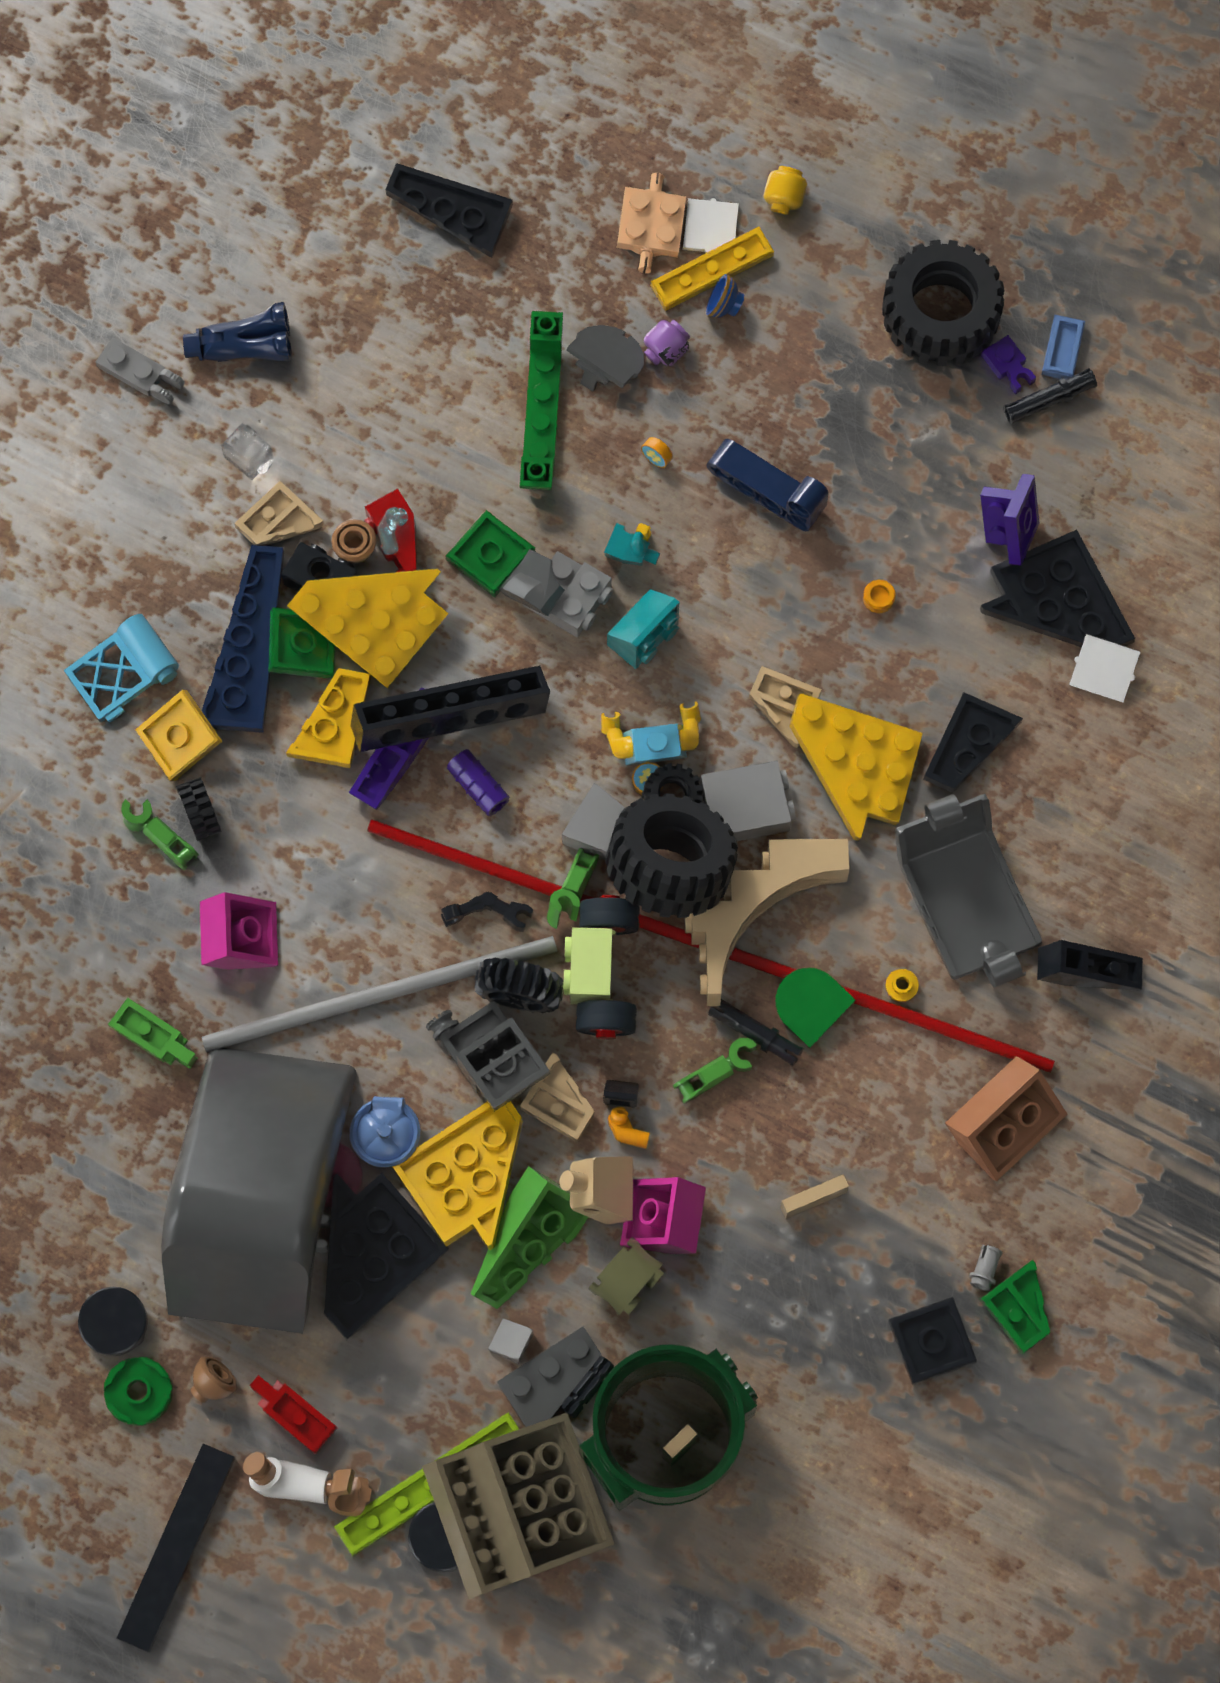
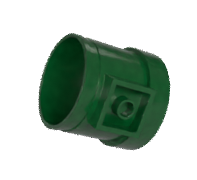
M681 1345L651 1346L624 1358L604 1379L593 1408V1436L579 1445V1454L619 1511L636 1499L661 1506H674L691 1502L710 1491L732 1468L741 1449L745 1422L755 1416L758 1396L747 1381L743 1384L736 1376L738 1368L727 1353L721 1355L717 1348L706 1355L701 1351ZM657 1377H677L693 1382L707 1391L723 1412L727 1423L729 1439L726 1453L712 1472L691 1485L679 1488H658L644 1484L630 1476L618 1464L611 1453L606 1439V1426L610 1413L625 1392L645 1380Z

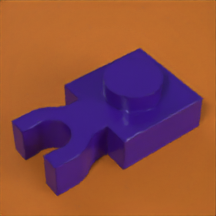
M1009 335L982 351V358L999 380L1005 376L1008 377L1010 388L1015 395L1022 388L1017 379L1024 378L1029 385L1035 383L1036 376L1033 372L1022 366L1026 362V357Z

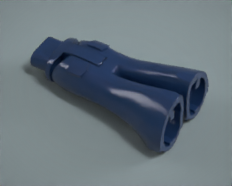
M275 303L260 314L245 319L212 324L203 327L202 331L200 328H196V333L183 334L185 358L199 357L200 361L210 360L218 362L240 358L291 361L290 326L285 303Z

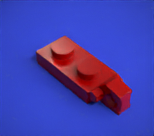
M258 1375L249 1385L262 1397L258 1405L262 1408L263 1412L315 1455L338 1429L335 1424L285 1383L282 1384L277 1380L271 1386Z

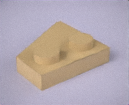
M281 481L234 523L235 528L253 545L257 546L271 545L319 529L324 525L323 520Z
M761 666L750 691L749 699L791 745L798 748L799 743L789 727L797 697L802 693L819 699L822 689Z
M552 1052L545 1064L550 1070V1074L531 1087L520 1105V1110L578 1143L595 1113L587 1099L579 1091V1087L573 1078L570 1077L560 1062L557 1054Z

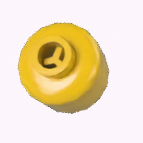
M779 166L778 170H774L769 174L763 198L768 204L772 205L771 211L788 215L790 210H798L802 206L807 189V181L802 177L803 173L800 170Z

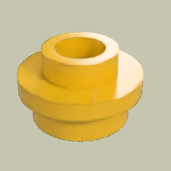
M897 969L888 975L885 988L887 994L893 1000L906 1002L917 994L919 982L913 972L907 969ZM898 980H905L908 983V988L899 989L896 982Z

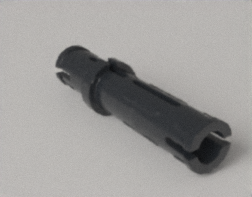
M1088 368L1066 379L1061 377L1056 380L1055 384L1004 405L1005 416L1008 422L1013 424L1062 401L1067 403L1073 400V397L1079 393L1097 387L1095 375Z
M722 998L720 1006L717 1007L724 1010V1013L715 1007L710 1008L709 1016L716 1018L761 1046L760 1050L765 1053L768 1051L772 1052L792 1067L796 1064L798 1058L788 1053L787 1050L797 1056H801L804 1050L803 1047L781 1036L778 1029L766 1027Z

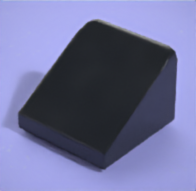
M607 1080L604 1088L603 1103L612 1106L637 1107L639 1084Z

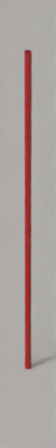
M371 819L367 832L551 896L554 891L562 887ZM583 894L580 899V904L581 901L591 899L593 897ZM639 914V928L699 949V945H692L691 933H685L684 929ZM734 948L729 957V960L783 979L791 972L797 970L738 948ZM842 986L856 1000L854 1002L856 1005L1012 1060L1017 1056L1032 1066L1051 1073L1055 1060Z

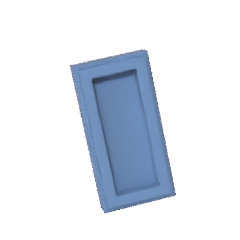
M1054 315L1041 375L1058 379L1074 376L1085 321Z

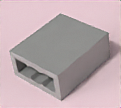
M778 760L701 775L700 785L703 786L702 796L704 803L709 806L710 811L713 813L717 811L723 817V823L729 824L737 841L790 831L791 820L796 819L793 801L786 800L784 790L789 789L786 770L780 771Z

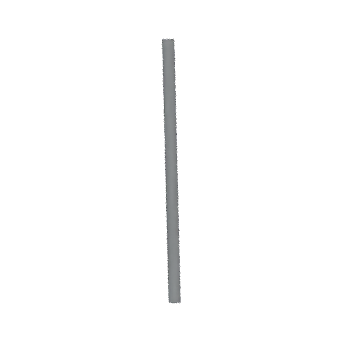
M553 936L205 1035L202 1036L205 1051L210 1052L215 1049L476 975L480 962H483L485 959L496 957L499 959L507 958L526 961L557 952Z

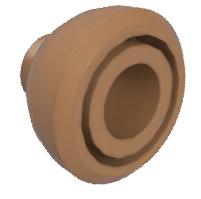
M356 519L348 520L341 523L335 529L332 535V547L336 555L342 560L350 563H360L368 559L374 552L376 535L368 523Z
M203 1356L199 1359L193 1371L194 1386L190 1389L192 1395L198 1401L206 1403L209 1399H224L236 1391V1379L222 1362L208 1356Z

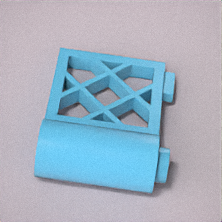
M136 614L126 619L118 627L116 633L67 667L64 672L99 721L102 722L107 719L110 723L125 712L122 708L124 705L150 686L157 683L164 685L172 681L177 676L176 671L179 664L144 615ZM117 644L122 651L119 665L103 663L105 652ZM126 659L129 661V663H130L132 666H126V665H125V664H126ZM85 666L96 667L93 684L80 682L75 673ZM102 668L118 670L115 686L99 685ZM124 671L137 672L142 679L132 689L121 687ZM85 688L92 689L91 696ZM98 690L114 692L112 703L103 710H100L96 704Z

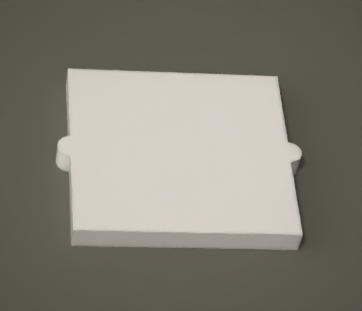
M688 198L683 250L707 253L735 239L739 203L719 202L715 198H712L710 201Z
M1086 634L1080 654L1074 659L1076 666L1069 685L1124 702L1130 681L1135 679L1133 672L1140 651Z

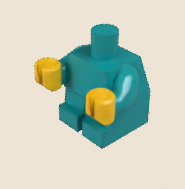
M616 523L604 551L605 556L623 564L639 566L643 565L644 560L656 565L660 553L649 549L650 543L648 540L651 536V528L643 523L638 524L635 534L626 532L625 526Z

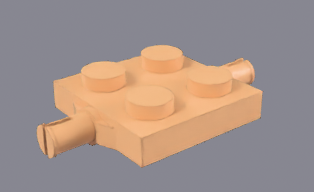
M657 173L651 174L650 189L643 190L625 187L616 248L632 250L640 254L638 271L641 273L644 271L645 262V273H651L653 257L664 255L678 258L686 196L668 194L662 191L664 175L659 173L657 184Z

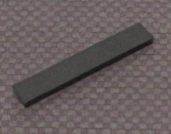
M202 1444L117 1639L150 1653L234 1463V1456Z

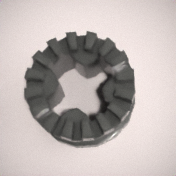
M451 1010L443 1011L441 1015H437L438 1019L434 1017L433 1020L427 1023L426 1028L428 1031L432 1030L434 1032L433 1038L435 1041H438L440 1036L459 1024L457 1020H452L451 1016L453 1014Z

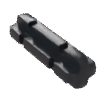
M602 1356L593 1365V1371H588L572 1391L573 1396H568L562 1404L563 1411L568 1413L569 1416L575 1418L583 1410L582 1405L584 1403L587 1404L601 1387L603 1379L614 1368L613 1363Z

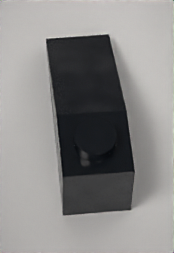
M1059 940L1038 948L1037 980L1064 986L1139 991L1142 990L1143 958Z

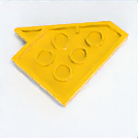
M439 569L309 580L287 605V607L386 688L390 686L449 614L424 593L441 573Z

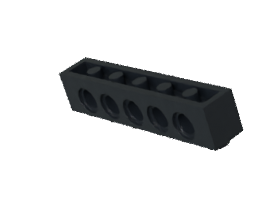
M539 665L356 703L353 705L351 728L359 751L364 752L546 713L550 689Z

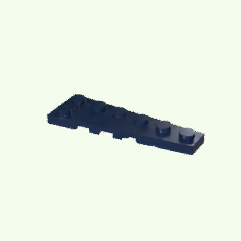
M251 545L239 585V593L236 595L232 608L233 613L228 629L226 628L223 638L224 643L221 653L217 658L214 668L215 673L212 683L208 688L202 708L203 714L214 729L264 733L271 673L268 672L270 611L273 607L278 608L281 573L284 560L283 547Z

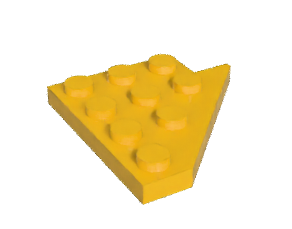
M800 693L796 700L789 727L853 840L859 841L861 839L867 817L896 826L900 820L923 733Z
M511 1101L495 1112L488 1102L484 1103L418 1146L406 1161L392 1166L394 1172L446 1247L473 1229L476 1230L489 1250H492L495 1246L523 1124L521 1115Z

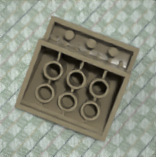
M568 1413L484 1441L466 1450L422 1466L469 1599L615 1545L586 1463L579 1454V1444Z

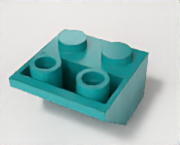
M650 589L608 632L607 646L635 669L642 662L644 664L649 663L656 655L657 647L663 640L666 642L670 641L678 632L680 602L674 597Z

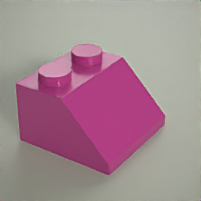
M227 892L200 901L201 965L226 970L278 966L276 902Z
M679 1177L633 1179V1220L623 1223L620 1245L631 1248L627 1245V1242L633 1237L644 1250L668 1254H695L706 1187Z

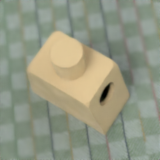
M594 1157L574 1161L570 1165V1170L562 1173L560 1187L565 1191H570V1207L573 1211L608 1225L633 1220V1157Z

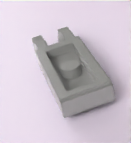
M113 337L95 361L99 369L148 397L151 395L166 404H171L174 397L168 390L158 385L159 382L163 380L177 389H181L185 384L184 380L169 369H165L164 366Z

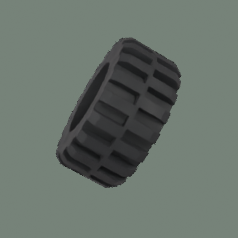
M932 240L927 247L923 243L914 246L912 254L905 252L899 257L898 264H893L889 272L882 303V315L885 317L884 326L886 332H892L891 340L898 347L902 344L904 346L903 353L909 357L915 354L920 357L919 362L928 364L929 360L937 361V366H946L947 361H953L957 365L964 363L967 355L972 359L979 355L981 348H987L993 340V335L997 333L1005 299L1003 295L1005 290L1003 282L999 280L1000 273L996 266L992 265L989 267L990 259L984 253L977 255L975 247L966 244L964 248L958 246V241L949 240L948 244H941V240ZM948 285L960 290L969 299L972 310L958 320L938 321L926 316L919 310L915 304L914 296L928 286Z
M666 793L663 797H658L657 794L645 797V800L640 798L623 809L616 820L605 863L611 882L614 881L613 885L620 895L624 893L629 903L640 905L643 911L650 914L651 911L660 913V917L669 918L671 915H677V918H687L691 913L696 916L706 912L707 909H712L724 897L738 857L737 840L733 836L734 833L729 824L723 823V817L717 811L714 813L710 811L709 806L701 802L698 804L693 802L691 797L683 796V798L675 797V794ZM654 850L672 851L682 855L690 862L670 860L659 855Z

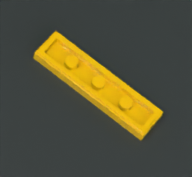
M758 226L650 281V286L663 309L667 311L714 287L724 274L733 277L773 257L774 250Z

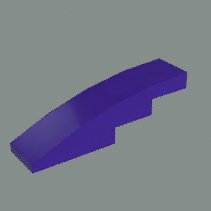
M429 738L375 749L350 789L349 794L377 810L397 785Z

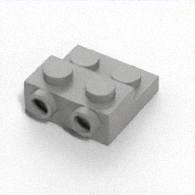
M557 551L551 559L555 579L565 591L548 616L525 605L523 606L578 638L583 629L588 631L593 625L597 616L595 611L599 605H605L609 601L614 590L611 588L612 578L585 562L581 565Z

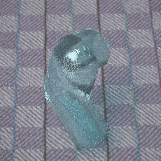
M392 507L386 510L378 525L377 530L383 553L386 555L394 554L399 550L395 531L398 526H403L408 520V514L405 509Z

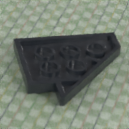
M1077 529L1027 551L1022 565L1009 564L1008 559L991 567L990 573L1002 596L982 604L980 607L982 614L1082 647L1086 634L1122 646L1134 643L1135 636Z
M383 1173L378 1175L357 1195L338 1174L333 1177L324 1315L346 1340L353 1336L449 1250V1247L443 1244L439 1236Z

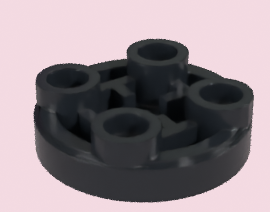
M106 1287L94 1292L83 1303L78 1317L79 1332L84 1342L96 1353L105 1356H120L139 1346L145 1338L148 1325L147 1312L143 1303L134 1293L121 1287Z
M435 1502L430 1503L418 1511L410 1524L408 1534L409 1546L415 1558L424 1567L436 1572H453L458 1567Z

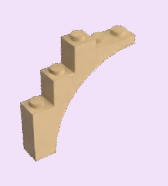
M848 839L769 840L768 852H762V870H733L724 895V901H719L715 907L707 909L702 914L694 916L691 913L689 917L685 918V933H691L692 945H699V964H706V974L700 975V995L706 994L707 1006H720L722 980L728 959L739 938L757 917L775 903L796 892L823 884L847 882L849 875Z

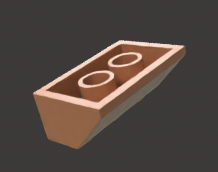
M1016 1056L947 1120L945 1124L958 1144L997 1182L1068 1114L1041 1071Z

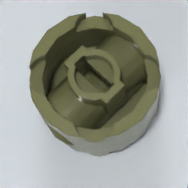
M633 1237L627 1242L631 1249L628 1251L623 1247L599 1274L597 1279L602 1283L598 1286L593 1282L588 1288L593 1294L607 1301L618 1315L623 1311L629 1315L642 1300L637 1295L642 1288L647 1285L651 1289L664 1274L659 1269L663 1263L650 1256Z

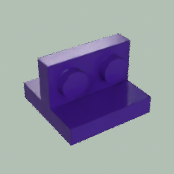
M1022 474L1015 490L984 487L980 494L986 543L1006 545L1009 564L1022 565L1040 523L1035 475Z

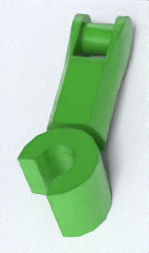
M126 799L124 800L121 811L125 826L131 831H143V834L158 846L179 868L185 870L187 868L186 864L193 857L197 858L199 856L198 852L190 844L178 836L160 818H153L151 803L148 799L143 803V813L139 816L132 814L131 804ZM179 844L183 849L176 855L172 849Z
M579 848L561 889L554 891L550 897L547 921L551 927L557 929L561 911L567 912L570 920L577 921L580 899L597 866L599 854L592 856L584 853L583 848Z
M739 1038L731 1044L727 1058L721 1055L676 1082L673 1087L680 1090L684 1097L682 1102L685 1104L734 1075L733 1069L740 1072L752 1070L750 1062L748 1060H741L737 1053L741 1050L751 1053L757 1049V1044L749 1038ZM698 1077L703 1087L695 1091L690 1081Z

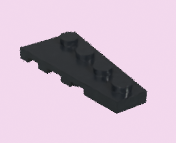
M398 163L395 164L385 189L386 195L491 258L494 255L513 206V199Z

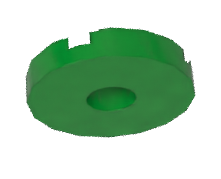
M134 1357L120 1361L110 1370L104 1382V1398L107 1408L117 1420L127 1425L144 1426L157 1421L166 1413L172 1401L173 1386L169 1374L158 1362L148 1357ZM136 1382H142L147 1386V1394L141 1400H133L129 1396V1389Z

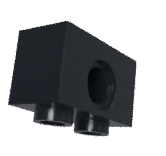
M300 542L281 574L284 585L299 592L307 581L320 580L314 577L318 571L324 570L329 572V575L324 579L357 576V571L352 563L341 558L336 560L328 556L327 552L318 545L310 544L308 546Z

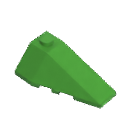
M528 1166L508 1198L501 1216L495 1246L492 1250L488 1249L471 1295L498 1309L527 1282L528 1275L540 1264L545 1266L552 1259L550 1254L563 1242L569 1244L577 1236L588 1217L571 1209L570 1191L563 1190L558 1183Z

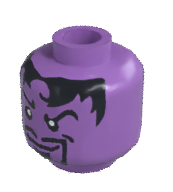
M661 320L645 335L644 344L648 349L644 354L656 366L661 362L665 366L671 367L689 350V342L687 340L690 336L675 320L671 322Z

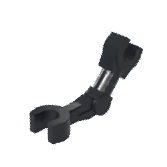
M488 891L464 904H452L442 908L441 918L445 927L458 923L464 916L471 913L482 912L484 909L493 910L503 915V920L514 930L524 932L526 924L518 921L516 916L525 914L531 918L534 910L527 904L512 901L508 904Z

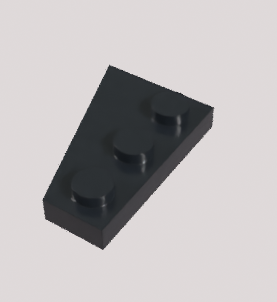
M963 692L923 780L953 793L1022 723L1023 718Z

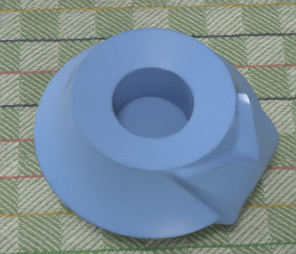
M374 1096L372 1101L363 1105L356 1112L350 1125V1141L354 1151L362 1160L377 1167H392L406 1161L414 1153L420 1140L419 1120L414 1111L405 1104V1098Z

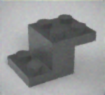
M492 1001L439 1037L440 1042L475 1092L482 1093L494 1112L550 1074V1070L512 1017L507 1019L495 1001Z

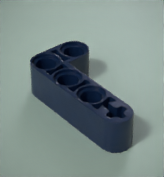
M724 439L706 464L708 470L717 478L802 531H809L827 506L829 493L821 482L813 477L806 476L800 483L731 439Z

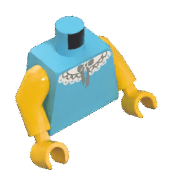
M695 702V705L691 708H684V703L680 704L679 708L683 725L668 724L636 728L624 733L620 729L619 712H614L613 718L605 717V714L602 713L601 732L607 735L614 756L618 759H625L626 766L687 758L686 751L694 750L699 743V722L701 721L699 704Z

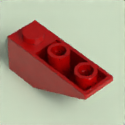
M397 488L365 506L366 519L363 521L373 528L375 535L382 542L379 548L387 562L393 560L398 568L395 572L416 571L417 547L414 513Z

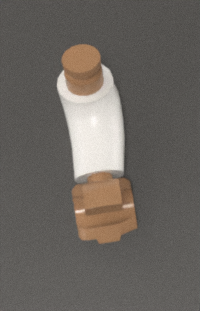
M260 1452L252 1453L243 1463V1470L249 1476L251 1488L265 1497L321 1504L328 1503L330 1510L345 1516L361 1515L365 1504L370 1501L372 1489L369 1488L368 1479L354 1477L355 1472L352 1469L338 1470L333 1474L332 1478L330 1472L289 1461L277 1460L273 1457L266 1458Z

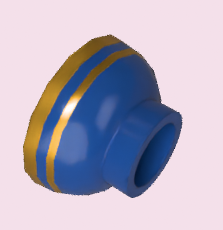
M724 274L715 285L707 303L706 315L720 318L728 314L734 317L740 310L744 301V294L738 291L737 283L729 275Z

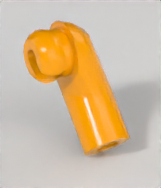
M619 1106L613 1108L608 1116V1125L615 1139L620 1143L647 1149L650 1133L634 1129L628 1118L629 1113L625 1108Z

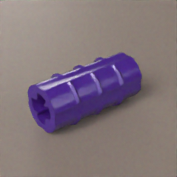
M469 749L461 751L447 764V770L453 775L456 782L460 783L466 790V794L473 798L476 806H479L487 816L496 814L509 802L510 797L503 790L501 784L496 782L490 775V772L483 767L480 760H477Z

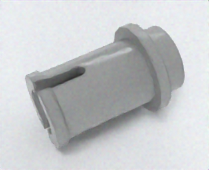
M989 1245L981 1246L975 1270L969 1275V1278L972 1279L971 1286L989 1291L991 1286L995 1285L996 1280L993 1278L1003 1253L1001 1250Z

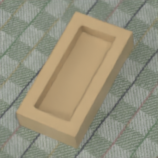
M844 1174L782 1200L780 1208L785 1219H788L846 1194L849 1185Z
M687 1424L663 1447L662 1458L672 1467L696 1444L697 1433Z

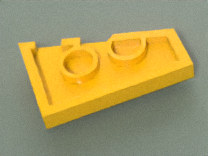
M338 668L318 700L319 703L303 724L302 731L287 750V757L351 768L356 740L351 728L353 705L366 702L371 680L370 674Z

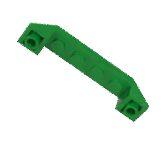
M531 312L525 433L520 471L521 489L552 490L562 360L563 312Z

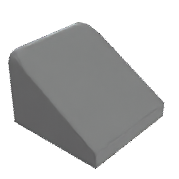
M503 1318L488 1350L519 1364L534 1332L526 1326Z

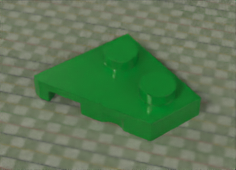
M1033 1260L980 1299L981 1303L1022 1355L1050 1334L1049 1323L1043 1306L1042 1290H1040L1036 1273L1037 1267Z

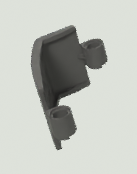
M951 794L924 806L925 817L895 829L897 857L915 903L950 977L956 980L983 969L992 986L997 987L1025 976L1026 972H1022L1017 955L1041 946L1042 938L992 831L989 799L986 794H982L959 803L956 796Z

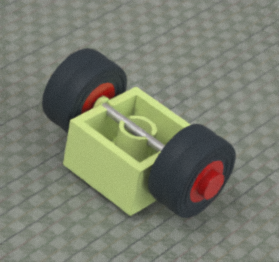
M602 895L600 898L581 901L580 928L572 927V937H565V962H571V970H564L563 990L564 995H570L571 1004H577L576 1030L577 1032L594 1035L597 1039L604 1040L616 1039V1036L631 1035L636 1031V1005L611 999L612 935L631 934L639 930L640 906L638 904L632 905L626 899L620 898V896Z

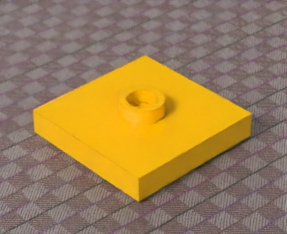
M183 689L135 729L170 781H176L222 742L187 690Z

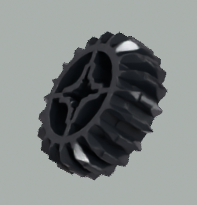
M496 957L485 959L483 962H480L474 979L475 992L483 999H487L490 1003L495 1001L499 1006L531 1013L539 1012L543 1014L555 1011L559 1008L564 994V980L556 972H551L549 968H543L540 965H534L528 961L523 962L517 959H499Z

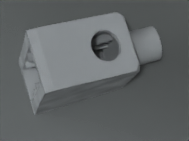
M594 783L563 831L562 844L576 850L583 848L584 853L592 856L599 854L600 859L606 860L616 820L625 807Z

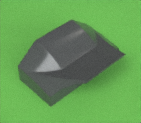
M530 549L521 564L517 566L499 589L505 596L545 616H548L565 591L555 579L552 560Z

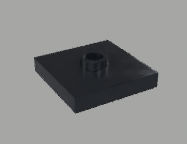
M953 1297L888 1320L912 1385L977 1362Z

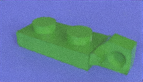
M129 998L124 1001L108 1023L111 1029L163 1063L165 1061L167 1064L172 1065L174 1060L191 1069L198 1059L194 1052L185 1047L188 1040L183 1037L180 1031Z

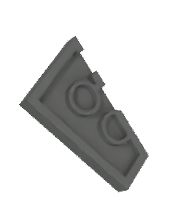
M583 1326L497 1381V1384L523 1425L527 1427L554 1417L564 1401L571 1395L588 1371L592 1370L596 1361L602 1357V1354Z

